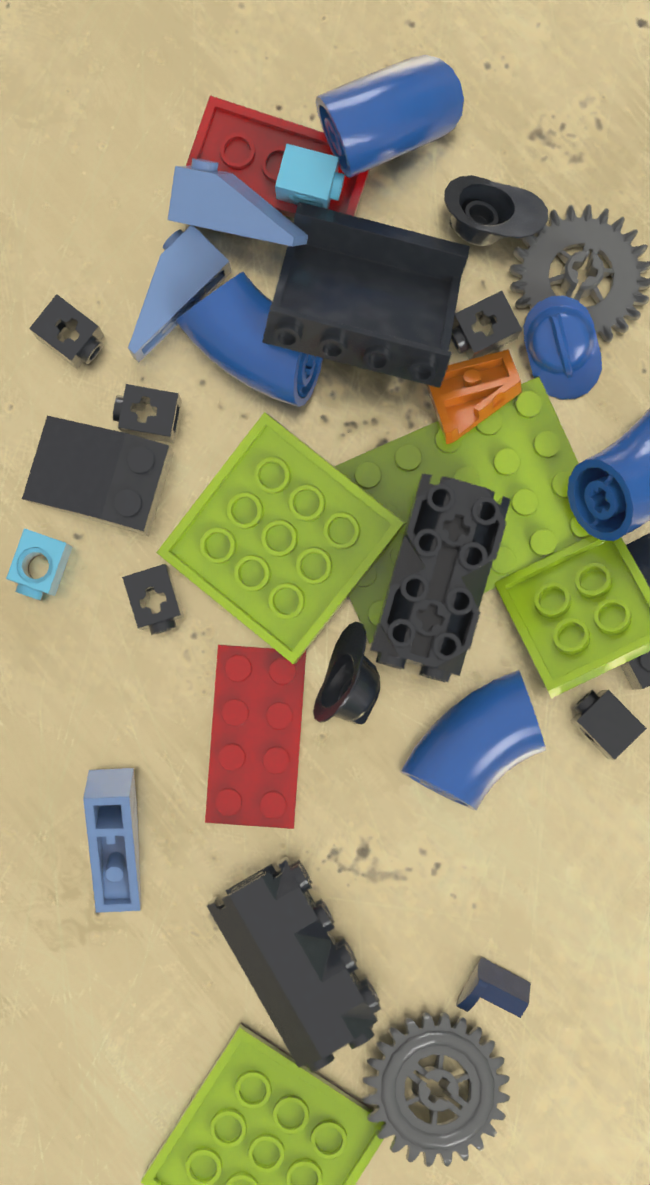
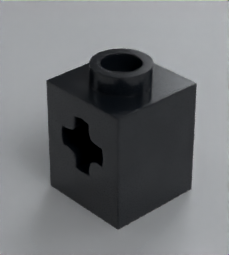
M500 291L455 313L451 340L459 354L466 352L468 358L473 359L484 356L516 340L522 328L503 291ZM478 320L482 326L490 324L491 329L487 337L482 331L476 333L473 331Z
M58 294L54 296L29 328L38 340L76 369L83 362L89 364L98 355L103 346L100 340L104 334L100 327ZM66 329L72 332L76 330L79 337L75 341L71 338L65 339L62 333Z
M126 384L124 396H116L113 421L119 422L118 429L121 432L146 439L174 443L182 400L179 393ZM146 404H150L156 415L148 416L146 423H142L136 412L144 411Z
M166 564L122 577L138 629L145 630L149 628L151 635L177 628L175 620L183 618L184 614L170 569ZM153 590L160 596H166V601L160 603L161 611L155 613L150 607H144V602L150 600L149 592Z
M593 690L589 691L573 707L578 713L570 720L607 759L615 760L647 729L610 690H601L598 694Z

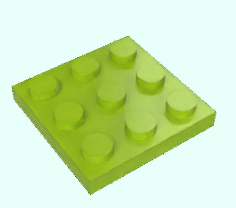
M590 535L494 583L551 698L650 651V587L622 537L615 541H602Z

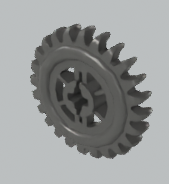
M570 204L565 212V220L559 217L556 210H551L549 214L550 226L545 225L543 230L536 233L537 237L533 235L522 238L523 243L528 249L516 247L513 251L515 258L523 263L513 264L509 268V272L512 275L521 278V280L510 285L511 291L523 293V296L515 302V307H529L531 310L538 302L550 296H556L551 289V285L560 284L565 292V296L571 298L579 281L577 279L578 269L583 266L589 253H591L585 268L587 270V279L578 288L574 299L580 302V299L591 295L597 304L586 308L593 320L596 335L599 334L604 341L611 342L613 339L611 328L613 327L620 333H626L629 326L624 318L635 321L641 317V313L633 305H646L649 302V297L640 293L639 290L650 288V278L640 276V274L650 269V261H638V258L647 250L648 246L643 244L632 247L631 242L636 237L638 230L634 229L626 234H622L620 231L625 221L624 217H620L612 225L607 224L608 208H605L597 219H593L590 204L586 205L581 217H577L573 205ZM574 247H583L582 251L576 252L572 256L564 251ZM598 253L605 259L609 268H604L602 260L597 255ZM558 256L565 266L560 275L549 278L550 265L554 258ZM612 276L610 291L603 299L597 286L603 277Z
M424 1012L420 1028L411 1018H405L406 1034L403 1035L393 1027L389 1028V1033L394 1043L390 1046L377 1041L376 1046L384 1055L383 1058L367 1059V1063L377 1070V1075L364 1076L362 1081L367 1085L375 1087V1092L363 1096L362 1100L367 1104L377 1105L378 1107L367 1116V1119L370 1122L384 1121L383 1126L376 1134L377 1137L384 1139L395 1135L390 1145V1150L396 1153L407 1145L406 1159L409 1162H413L420 1152H423L424 1164L430 1167L433 1165L436 1155L439 1154L442 1163L448 1167L452 1162V1155L455 1151L463 1161H467L469 1158L468 1145L471 1144L479 1151H483L484 1144L481 1135L483 1133L492 1137L497 1135V1131L490 1123L491 1120H504L506 1118V1115L496 1108L497 1103H504L510 1100L509 1095L499 1091V1086L509 1082V1076L496 1074V1070L503 1065L505 1060L501 1056L489 1057L495 1047L493 1040L479 1044L482 1035L481 1027H474L473 1030L466 1034L467 1022L464 1017L458 1018L453 1028H451L449 1016L445 1012L440 1014L437 1025H434L430 1014ZM437 1055L434 1066L423 1068L417 1064L423 1058ZM444 1055L456 1060L465 1073L453 1076L450 1072L444 1070ZM416 1070L418 1074L428 1080L440 1081L439 1086L443 1089V1093L456 1101L460 1107L457 1108L449 1100L441 1096L430 1095L431 1091L426 1086L427 1083L413 1072ZM409 1077L413 1080V1095L406 1099L405 1080ZM466 1079L469 1083L467 1101L459 1096L458 1083ZM419 1102L429 1108V1123L417 1118L408 1106ZM450 1109L456 1114L451 1120L437 1123L438 1111Z

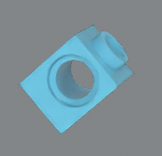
M286 144L275 185L276 199L298 205V202L328 209L331 199L339 200L345 174L338 173L339 157Z
M24 528L6 579L18 583L15 592L41 601L43 592L55 596L73 547L65 542ZM44 555L49 563L48 571L43 577L33 579L28 572L29 562L35 556Z

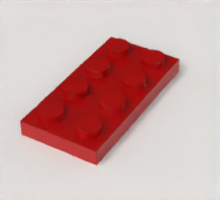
M210 95L186 166L191 165L192 158L218 162V171L234 174L281 214L294 218L297 205L277 200L275 185L286 144L334 155L324 132ZM338 166V173L344 174L341 168ZM370 169L351 178L345 175L339 200L331 199L328 209L355 216Z
M218 645L205 823L294 829L307 651H305L297 663L292 664L274 648Z

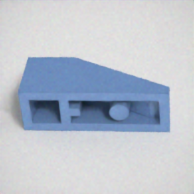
M192 158V163L189 166H175L168 213L169 221L292 247L307 244L308 235L234 174L218 171V162Z
M190 225L184 232L181 229L175 231L162 247L165 251L159 257L128 346L130 353L138 363L178 325L175 322L178 317L207 297L232 272L229 260L193 225Z
M134 768L89 770L83 800L96 913L140 911L138 814Z

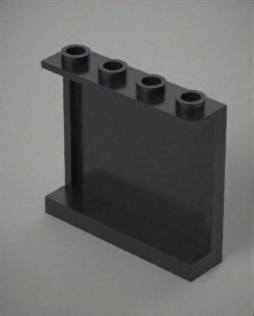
M298 202L293 223L308 235L307 244L293 247L287 246L262 343L440 388L452 352L449 351L461 277L468 259L470 246Z

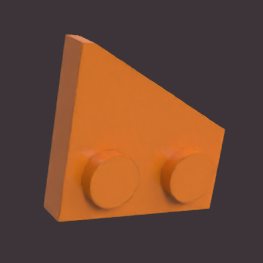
M509 349L450 364L447 367L440 388L426 385L446 444L454 443L522 392L521 380Z

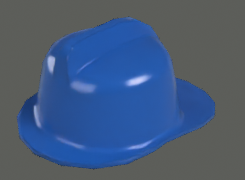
M564 295L550 296L538 302L529 311L523 326L524 342L534 378L540 377L549 396L561 400L576 399L588 393L595 386L602 371V356L593 320L588 309L578 300Z

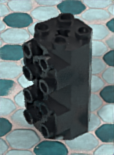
M422 473L370 651L378 653L377 663L397 669H404L407 662L420 666L419 675L441 682H449L451 675L460 676L467 650L471 648L480 616V604L492 563L497 558L511 499L502 496L496 502L493 499L494 491L442 476L438 485L430 484L432 475Z
M288 857L279 860L278 866L280 870L276 871L272 864L264 867L227 889L226 893L228 895L222 898V904L218 897H215L208 902L207 908L298 1068L307 1065L312 1073L330 1064L335 1059L332 1053L349 1044L351 1049H354L373 1038L375 1034L372 1028L378 1021L376 1012L382 1008L379 1004L380 999L369 979L366 977L360 981L354 972L358 969L356 964L358 961L346 939L343 938L336 942L330 931L335 929V921L323 899L321 898L314 902L308 890L312 888L311 884L313 882L299 859L291 863Z

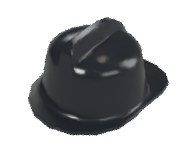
M469 175L459 176L451 180L444 191V202L451 213L450 227L454 229L461 239L473 245L489 246L505 237L524 238L533 236L543 230L548 221V209L543 200L533 192L519 187Z
M355 621L349 624L335 644L324 683L317 695L313 709L314 719L320 723L326 722L334 716L354 724L363 725L378 699L380 676L376 666L364 655L367 641L366 630L362 623Z

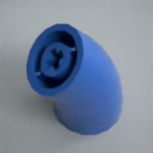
M429 55L411 57L316 96L317 112L327 142L333 155L339 157V167L349 178L444 137L455 129L462 116L464 104L461 82L454 70L440 58Z
M244 272L230 279L175 320L188 338L212 362L251 389L275 400L298 407L305 405L311 397L317 384L323 358L262 343L270 306L273 301L266 297Z
M650 408L614 443L598 454L576 465L569 477L567 493L570 508L576 520L588 534L602 541H615L650 521Z
M517 670L492 680L471 692L448 709L417 743L400 772L424 787L462 806L477 810L489 790L505 773L529 757L546 751L543 736L520 671Z

